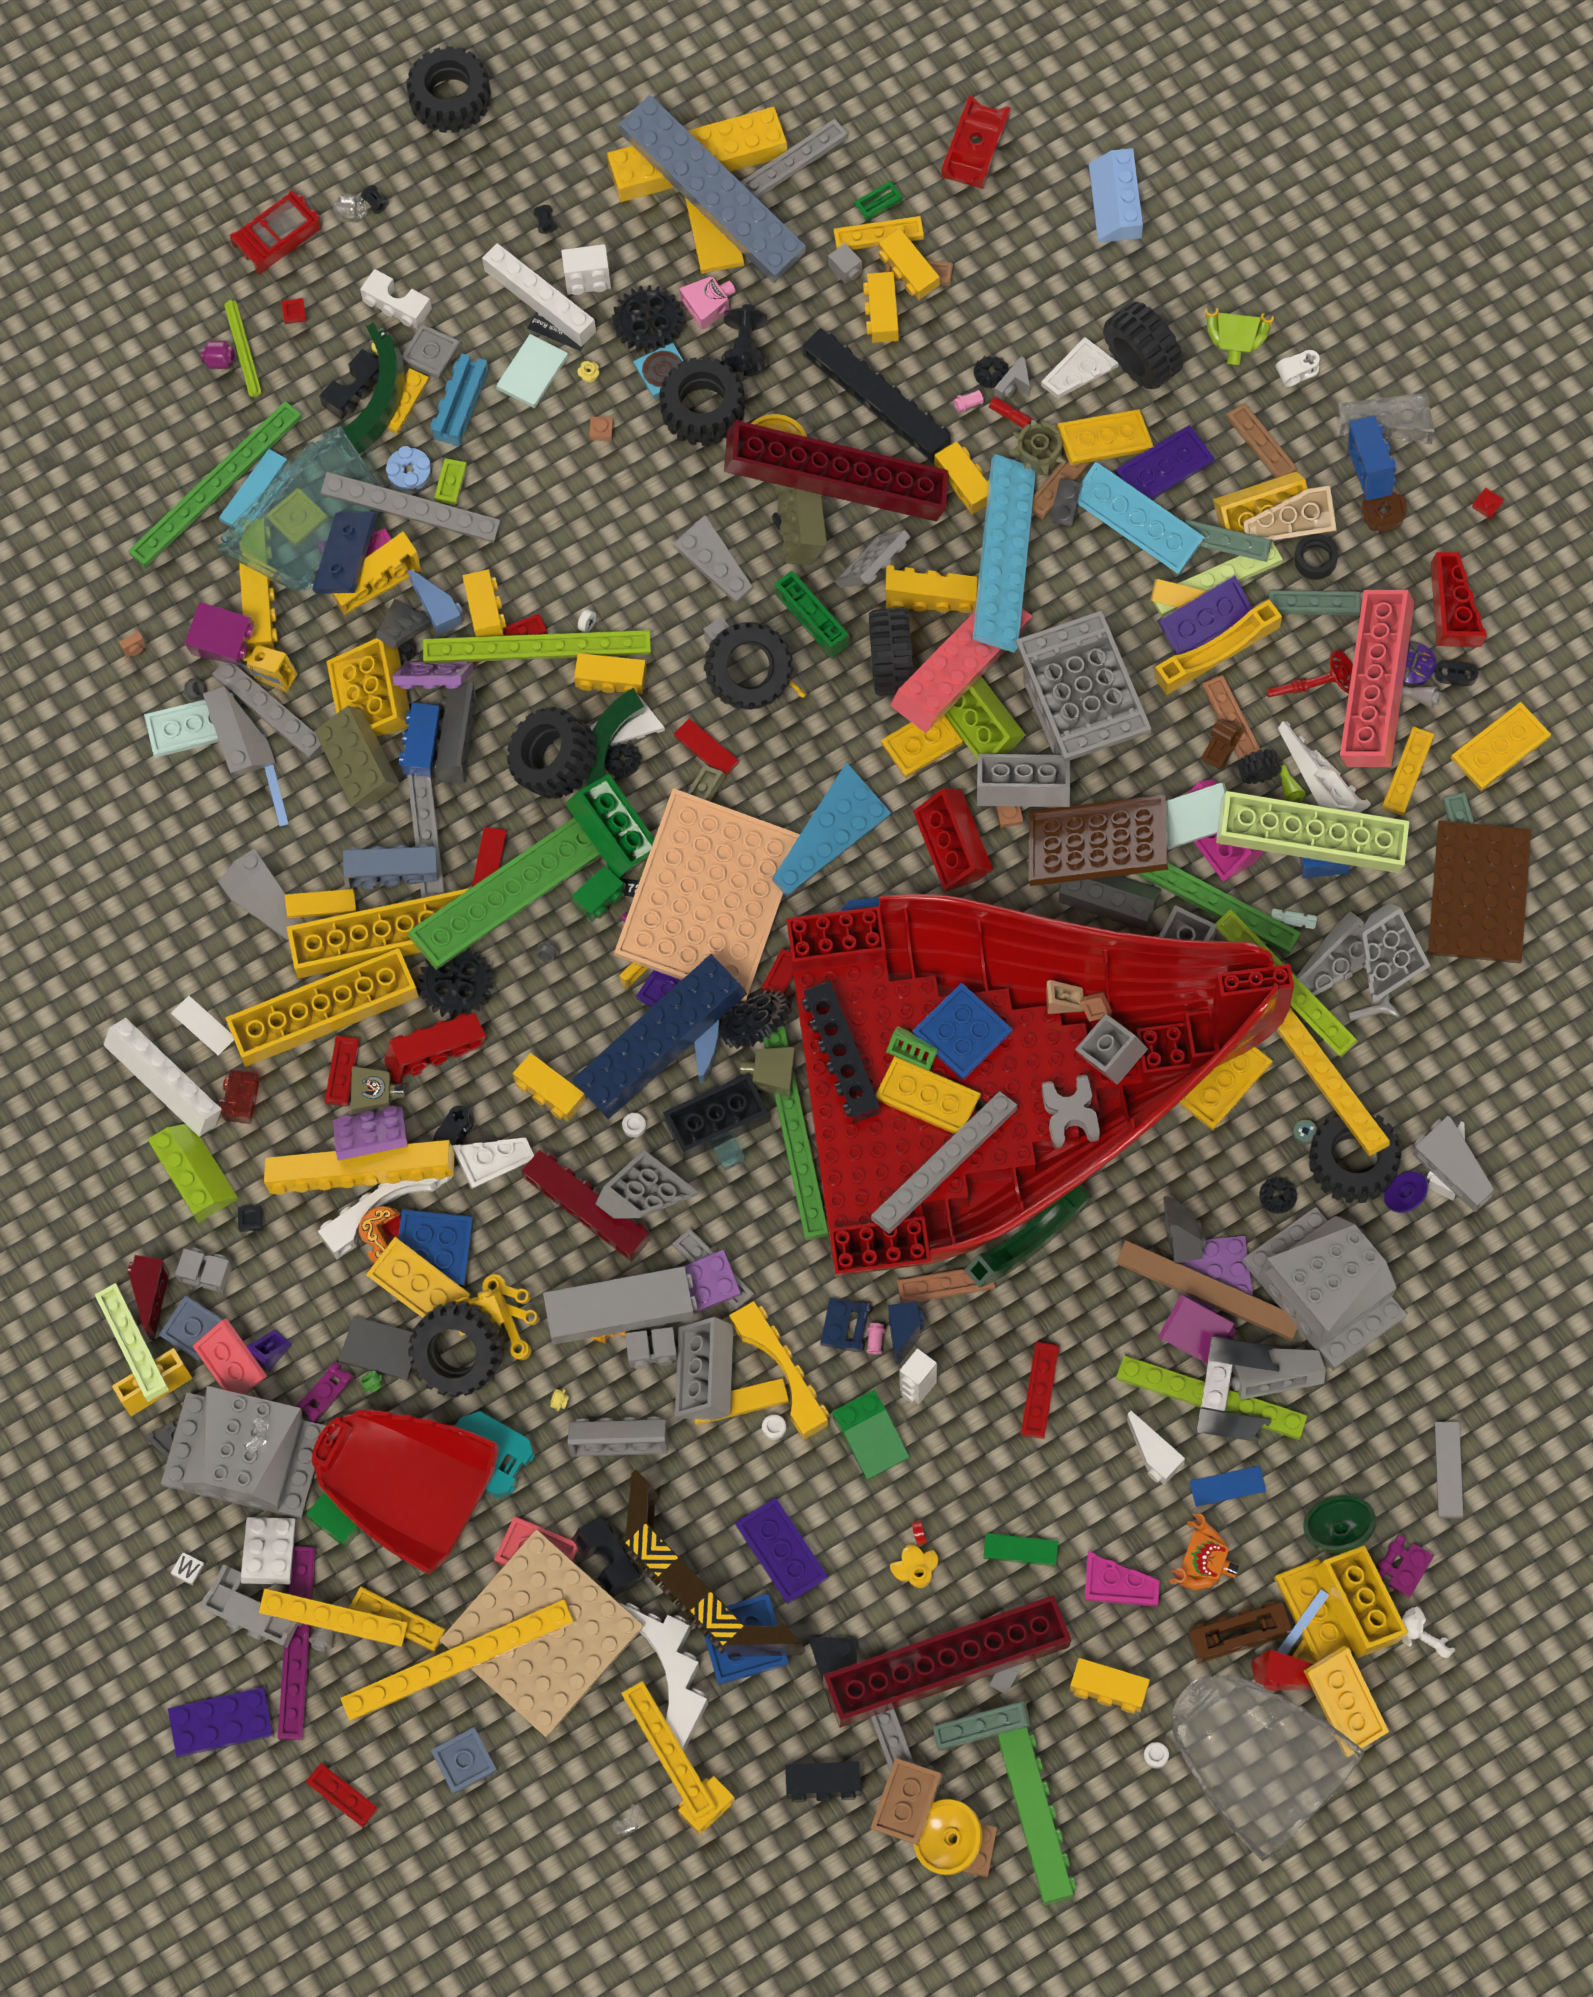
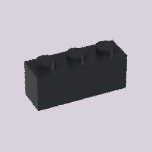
M859 1762L785 1765L787 1799H792V1802H806L807 1798H816L817 1801H830L831 1797H841V1800H855L856 1796H861Z

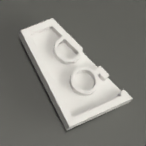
M639 695L638 697L644 705V714L633 719L617 734L611 744L612 747L617 745L618 742L622 744L624 741L634 738H644L645 735L665 731L664 726ZM594 723L593 725L590 726V728H591L592 731H593V728L595 727L596 723Z

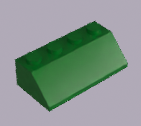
M609 774L581 789L565 803L609 868L618 878L632 871L648 859L654 837Z

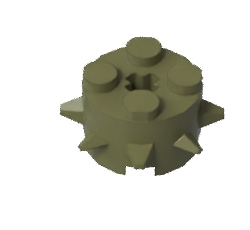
M1031 420V425L1025 426L1021 432L1014 431L1013 435L1018 439V446L1009 451L1010 456L1017 457L1018 462L1023 463L1024 469L1032 468L1039 475H1048L1049 471H1052L1059 463L1065 464L1066 460L1062 456V449L1064 447L1060 432L1056 429L1057 424L1054 423L1052 425L1046 422L1038 424L1035 420Z

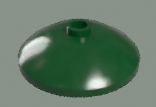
M1339 1495L1322 1500L1313 1506L1304 1519L1303 1530L1307 1541L1316 1549L1329 1553H1343L1354 1550L1368 1541L1375 1531L1377 1521L1375 1512L1368 1502L1355 1496Z

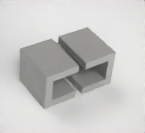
M191 1248V1250L183 1249L175 1273L178 1282L196 1287L203 1283L204 1289L224 1293L232 1269L227 1257L220 1254L206 1256L203 1250Z
M673 1327L651 1330L654 1354L651 1355L647 1331L625 1333L629 1366L635 1369H645L651 1363H656L659 1366H668L672 1362L677 1361Z

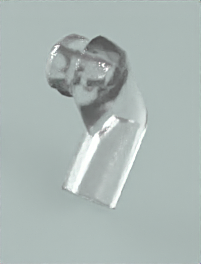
M631 1805L628 1818L614 1821L612 1830L616 1835L625 1836L637 1830L643 1807Z

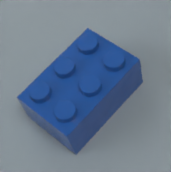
M1375 416L1349 421L1348 452L1366 501L1392 495L1393 486L1396 485L1393 473L1397 470L1394 458H1390L1389 443L1383 439V426L1378 424Z

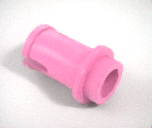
M979 390L965 396L958 395L954 399V406L958 412H966L968 408L983 404V397Z
M870 1323L869 1328H867L869 1335L866 1352L869 1354H882L883 1334L886 1333V1330L883 1329V1324Z

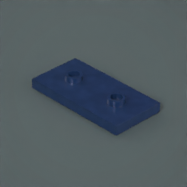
M375 512L335 513L312 589L316 594L355 593L377 519Z

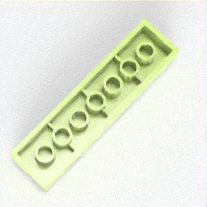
M1226 791L1221 799L1216 843L1399 873L1405 865L1409 821Z

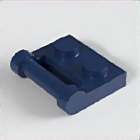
M830 1298L820 1345L852 1352H862L868 1314L871 1313L872 1306L867 1303H855ZM856 1312L858 1317L853 1341H846L851 1313Z

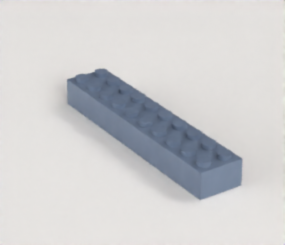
M651 95L647 96L619 123V133L773 283L805 254L806 245Z

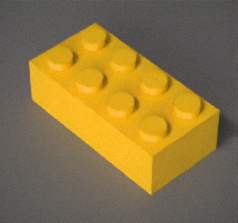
M1365 1545L1324 1560L1314 1570L1323 1591L1329 1594L1327 1599L1357 1658L1394 1645L1408 1634Z

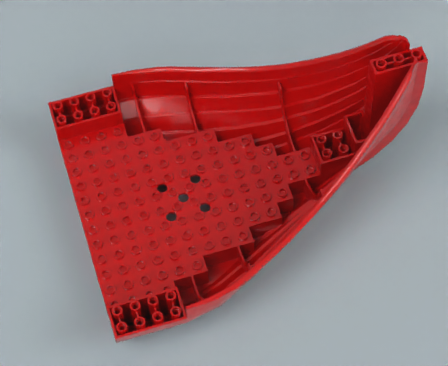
M903 894L879 896L878 907L786 918L835 1277L928 1265L978 1249L990 1240L1013 1230L1049 1207L1092 1176L1148 1131L1187 1096L1215 1067L1248 1052L1269 1038L1283 1024L1291 1006L1294 990L1290 964L1273 966L1272 954L1251 942L1183 940L1116 932L947 895ZM1052 980L1083 988V997L1104 993L1112 1010L1110 1017L1134 1034L1148 1048L1118 1085L1090 1065L1075 1050L1101 1019L1089 1021L1084 1011L1048 1014L1047 981ZM828 981L831 982L876 1095L894 1058V1055L886 1051L896 1028L900 1027L912 1033L962 983L1011 1027L1013 1032L964 1081L937 1056H935L930 1072L949 1080H956L958 1084L981 1093L980 1099L984 1100L986 1104L1000 1091L1017 1104V1110L889 1234L871 1220V1215L955 1134L879 1101V1115L857 1123H853L851 1117L847 1118L842 1104H845L843 1095L838 1096L834 1086V1083L837 1082L836 1077L829 1074L826 1062L829 1061L826 1053L822 1055L817 1041L821 1039L818 1032L813 1033L809 1020H812L810 1012H805L801 999H804V990ZM822 1007L817 1012L824 1015L829 1012V1009ZM834 1028L827 1029L825 1033L827 1035L832 1036L835 1035L838 1031ZM900 1040L898 1045L902 1047L904 1041ZM908 1044L906 1050L910 1051L912 1045ZM916 1048L914 1054L918 1056L921 1049ZM837 1049L833 1054L840 1057L846 1052L842 1049ZM925 1051L922 1059L926 1061L929 1053ZM846 1070L842 1073V1076L846 1078L854 1075V1072L851 1070ZM1079 1075H1087L1092 1092L1091 1104L1088 1108L1096 1112L1100 1132L1099 1141L1090 1142L1084 1129L1079 1126H1071L1064 1132V1147L1056 1149L1053 1146L1049 1131L1050 1119L1053 1115L1048 1114L1045 1110L1042 1082L1051 1081L1057 1094L1062 1097H1070L1077 1091V1077ZM854 1091L850 1094L854 1099H858L863 1095L859 1091ZM974 1110L970 1119L979 1111Z

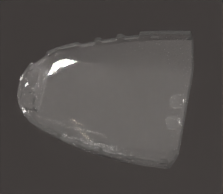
M1229 1674L1227 1676L1207 1675L1195 1680L1179 1695L1172 1712V1728L1175 1742L1196 1782L1226 1824L1262 1862L1285 1846L1348 1779L1364 1755V1751L1322 1718H1317L1306 1711L1304 1707L1297 1706L1286 1700L1282 1695L1274 1694L1264 1689L1261 1685Z

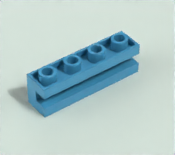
M461 354L459 361H455L452 380L449 379L446 384L445 392L447 393L444 399L441 398L438 405L437 418L434 417L431 423L434 440L460 447L489 371L487 360L478 358L477 362H473L469 355Z

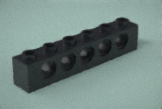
M828 981L804 990V999H801L805 1012H810L812 1020H809L813 1033L818 1032L821 1039L817 1042L822 1055L826 1053L829 1061L826 1062L829 1074L836 1077L837 1082L834 1083L838 1096L843 1095L845 1104H842L846 1117H851L853 1123H857L879 1115V1103L831 982ZM825 1007L829 1009V1012L821 1015L817 1010ZM830 1028H834L838 1031L835 1035L832 1036L827 1035L825 1033L826 1030ZM837 1049H842L846 1052L840 1057L833 1054ZM846 1070H851L854 1072V1075L846 1078L842 1076V1073ZM854 1091H859L863 1094L858 1099L850 1096Z

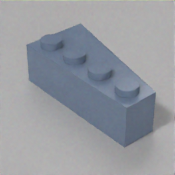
M401 845L390 849L376 846L364 850L358 847L343 850L345 889L354 890V887H364V890H372L377 884L395 887L400 884V881H405L408 885L437 881L436 847L419 845L416 848H408Z

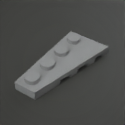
M706 515L673 543L674 548L736 605L753 590L749 580Z

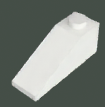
M1130 1411L1127 1415V1422L1145 1467L1148 1470V1475L1155 1482L1158 1483L1160 1481L1165 1485L1184 1465L1185 1458L1137 1415Z

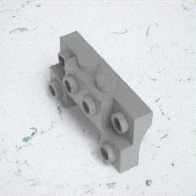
M223 1564L214 1584L204 1596L199 1608L228 1620L226 1625L238 1631L241 1627L247 1629V1635L260 1640L263 1636L288 1647L297 1626L301 1627L302 1623L258 1613L260 1602L240 1594L245 1583H241V1572Z

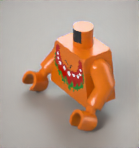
M1192 1513L1196 1517V1523L1188 1521L1187 1525L1191 1528H1197V1531H1193L1181 1568L1171 1570V1572L1176 1574L1177 1579H1169L1170 1584L1180 1583L1183 1587L1198 1591L1218 1585L1221 1574L1235 1578L1239 1564L1226 1560L1229 1552L1226 1542L1213 1527L1205 1522L1202 1514Z

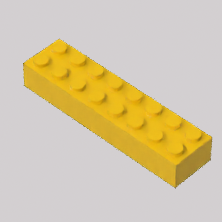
M775 107L687 130L729 172L772 161L787 151V142ZM633 146L607 153L608 166L620 203L675 188Z
M469 888L287 926L297 978L300 979L347 969L397 948L400 949L403 957L421 953L407 936L408 931L468 891Z
M397 948L225 1017L243 1063L247 1067L419 997L401 951Z

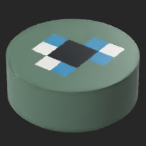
M1301 1120L1294 1126L1293 1136L1300 1144H1310L1313 1135L1316 1134L1317 1127L1310 1120Z

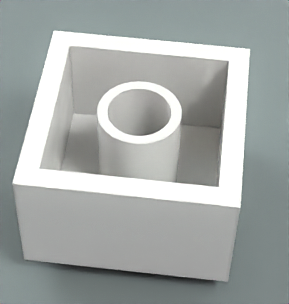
M605 244L561 250L567 295H581L584 292H603L611 289Z

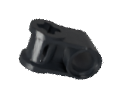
M454 1106L450 1109L443 1123L436 1130L433 1142L449 1140L452 1146L463 1144L464 1139L473 1127V1119L464 1106Z

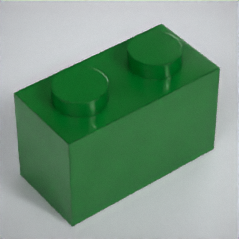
M604 865L571 895L572 902L578 910L593 922L596 918L600 919L603 917L611 904L618 903L624 897L625 887L624 883Z
M325 1492L306 1513L308 1519L345 1549L361 1531Z

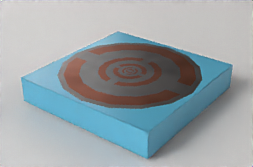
M671 343L666 345L665 348L662 347L633 362L651 396L655 399L659 397L664 377H669L668 372L673 367L677 369L678 363L682 362L683 359L675 345Z

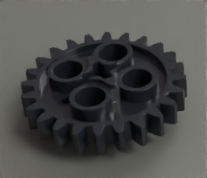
M648 285L647 290L639 286V292L632 288L630 296L626 293L623 294L624 301L617 300L619 307L613 308L614 314L612 315V321L614 322L613 330H616V337H621L622 344L628 341L629 349L635 345L636 352L644 348L645 353H648L649 348L656 351L658 346L665 348L666 342L668 344L673 343L672 338H679L677 331H682L681 324L684 323L683 309L680 308V301H675L674 294L668 297L667 289L661 293L660 286H657L655 291L651 289V285ZM643 303L647 304L653 335L649 334ZM653 306H661L658 309L652 308ZM633 310L639 311L638 313H631ZM665 325L663 328H658L657 326ZM638 329L644 330L643 332L639 333L635 332Z
M469 947L465 952L463 951L437 970L427 959L425 960L428 967L420 968L424 975L418 976V980L421 982L418 988L419 991H423L420 995L422 999H426V1006L432 1005L433 1013L440 1009L441 1017L448 1012L450 1019H453L455 1013H458V1015L463 1014V1012L471 1014V1009L473 1008L479 1012L478 1004H487L484 997H491V992L488 989L494 988L493 982H490L494 978L493 974L489 973L491 971L490 965H485L486 958L479 959L480 954L478 951L472 955L471 947ZM444 967L451 968L448 973H441L440 971ZM467 969L474 970V973L471 975L463 974ZM440 989H448V992L444 995L437 994ZM463 991L471 992L468 997L460 996Z
M765 990L761 995L756 992L754 997L747 996L745 1002L740 1000L739 1006H733V1011L726 1013L727 1018L721 1020L723 1024L719 1026V1033L725 1044L729 1045L730 1048L735 1046L738 1049L742 1046L745 1049L749 1044L753 1047L757 1041L763 1043L765 1037L771 1038L772 1032H779L777 1028L784 1026L783 1021L789 1019L788 1014L791 1013L789 1009L791 1005L780 991L775 993L774 990H771L768 993Z

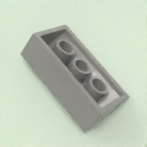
M712 1317L679 1327L675 1401L676 1418L714 1420L730 1415L733 1350L732 1324Z
M628 1417L624 1418L623 1421L602 1418L599 1419V1422H589L588 1419H577L575 1422H569L568 1447L571 1457L667 1454L666 1420H661L660 1417H649L647 1420L637 1421V1418Z

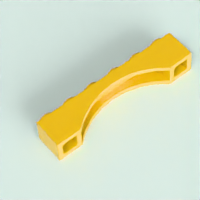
M1270 599L1250 610L1236 624L1210 642L1189 652L1174 655L1155 667L1154 679L1164 693L1169 695L1278 630L1281 626V614Z
M753 1301L729 1315L730 1323L742 1342L764 1351L775 1360L784 1372L792 1393L791 1421L802 1439L805 1440L828 1426L827 1418L830 1417L827 1409L823 1404L818 1405L815 1400L817 1397L815 1390L811 1385L807 1386L802 1378L805 1375L799 1365L794 1366L790 1360L793 1357L786 1345L782 1346L778 1340L780 1335L774 1325L770 1327L766 1319L768 1316L763 1307H757Z

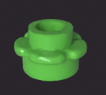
M376 1371L367 1373L360 1381L363 1391H370L371 1393L377 1391L382 1386L381 1381L383 1377L378 1375Z

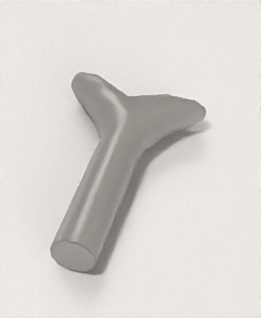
M1388 993L1377 1005L1348 1012V1018L1350 1021L1380 1013L1399 1018L1400 1014L1389 1003L1390 995Z

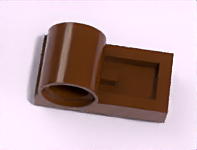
M1219 719L1212 728V739L1204 751L1201 760L1222 771L1244 730L1224 719Z

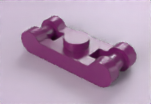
M336 1361L330 1365L323 1377L296 1405V1407L301 1408L302 1413L304 1412L309 1416L308 1419L313 1423H316L354 1379V1376L350 1372H344L341 1369L342 1366ZM334 1377L340 1380L337 1385L331 1382ZM313 1401L319 1404L315 1409L311 1406Z

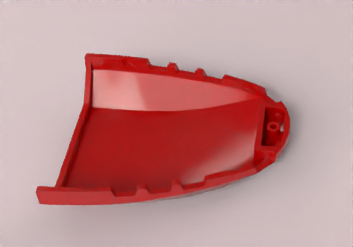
M358 1410L344 1417L338 1416L322 1430L314 1445L312 1465L314 1466L317 1482L353 1523L389 1552L416 1569L430 1575L448 1559L491 1481L495 1471L499 1446L495 1442L452 1425L448 1426L437 1423L430 1419L425 1420L411 1415H397L384 1411Z

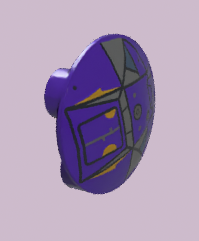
M1409 642L1403 682L1422 685L1434 673L1436 660L1428 647L1421 643Z

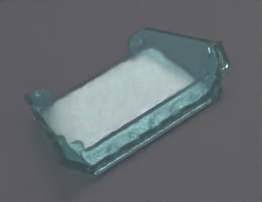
M341 426L326 431L323 434L325 437L323 440H319L316 443L311 442L293 459L221 536L220 540L223 543L219 544L217 548L221 553L293 591H305L314 584L315 574L313 572L320 566L335 513L375 512V514H378L380 512L321 495L326 472L380 486Z

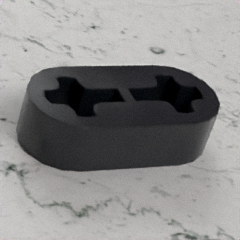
M1445 660L1436 665L1434 677L1439 683L1471 686L1477 681L1478 669L1471 663ZM1443 668L1447 669V676H1443ZM1465 671H1470V678H1465Z

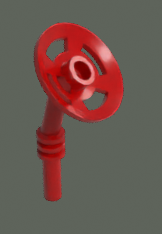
M1335 650L1329 657V674L1308 680L1304 678L1291 681V684L1266 689L1267 697L1270 698L1292 692L1293 694H1297V692L1302 693V691L1306 692L1309 688L1330 682L1337 683L1343 691L1349 693L1353 664L1345 653Z

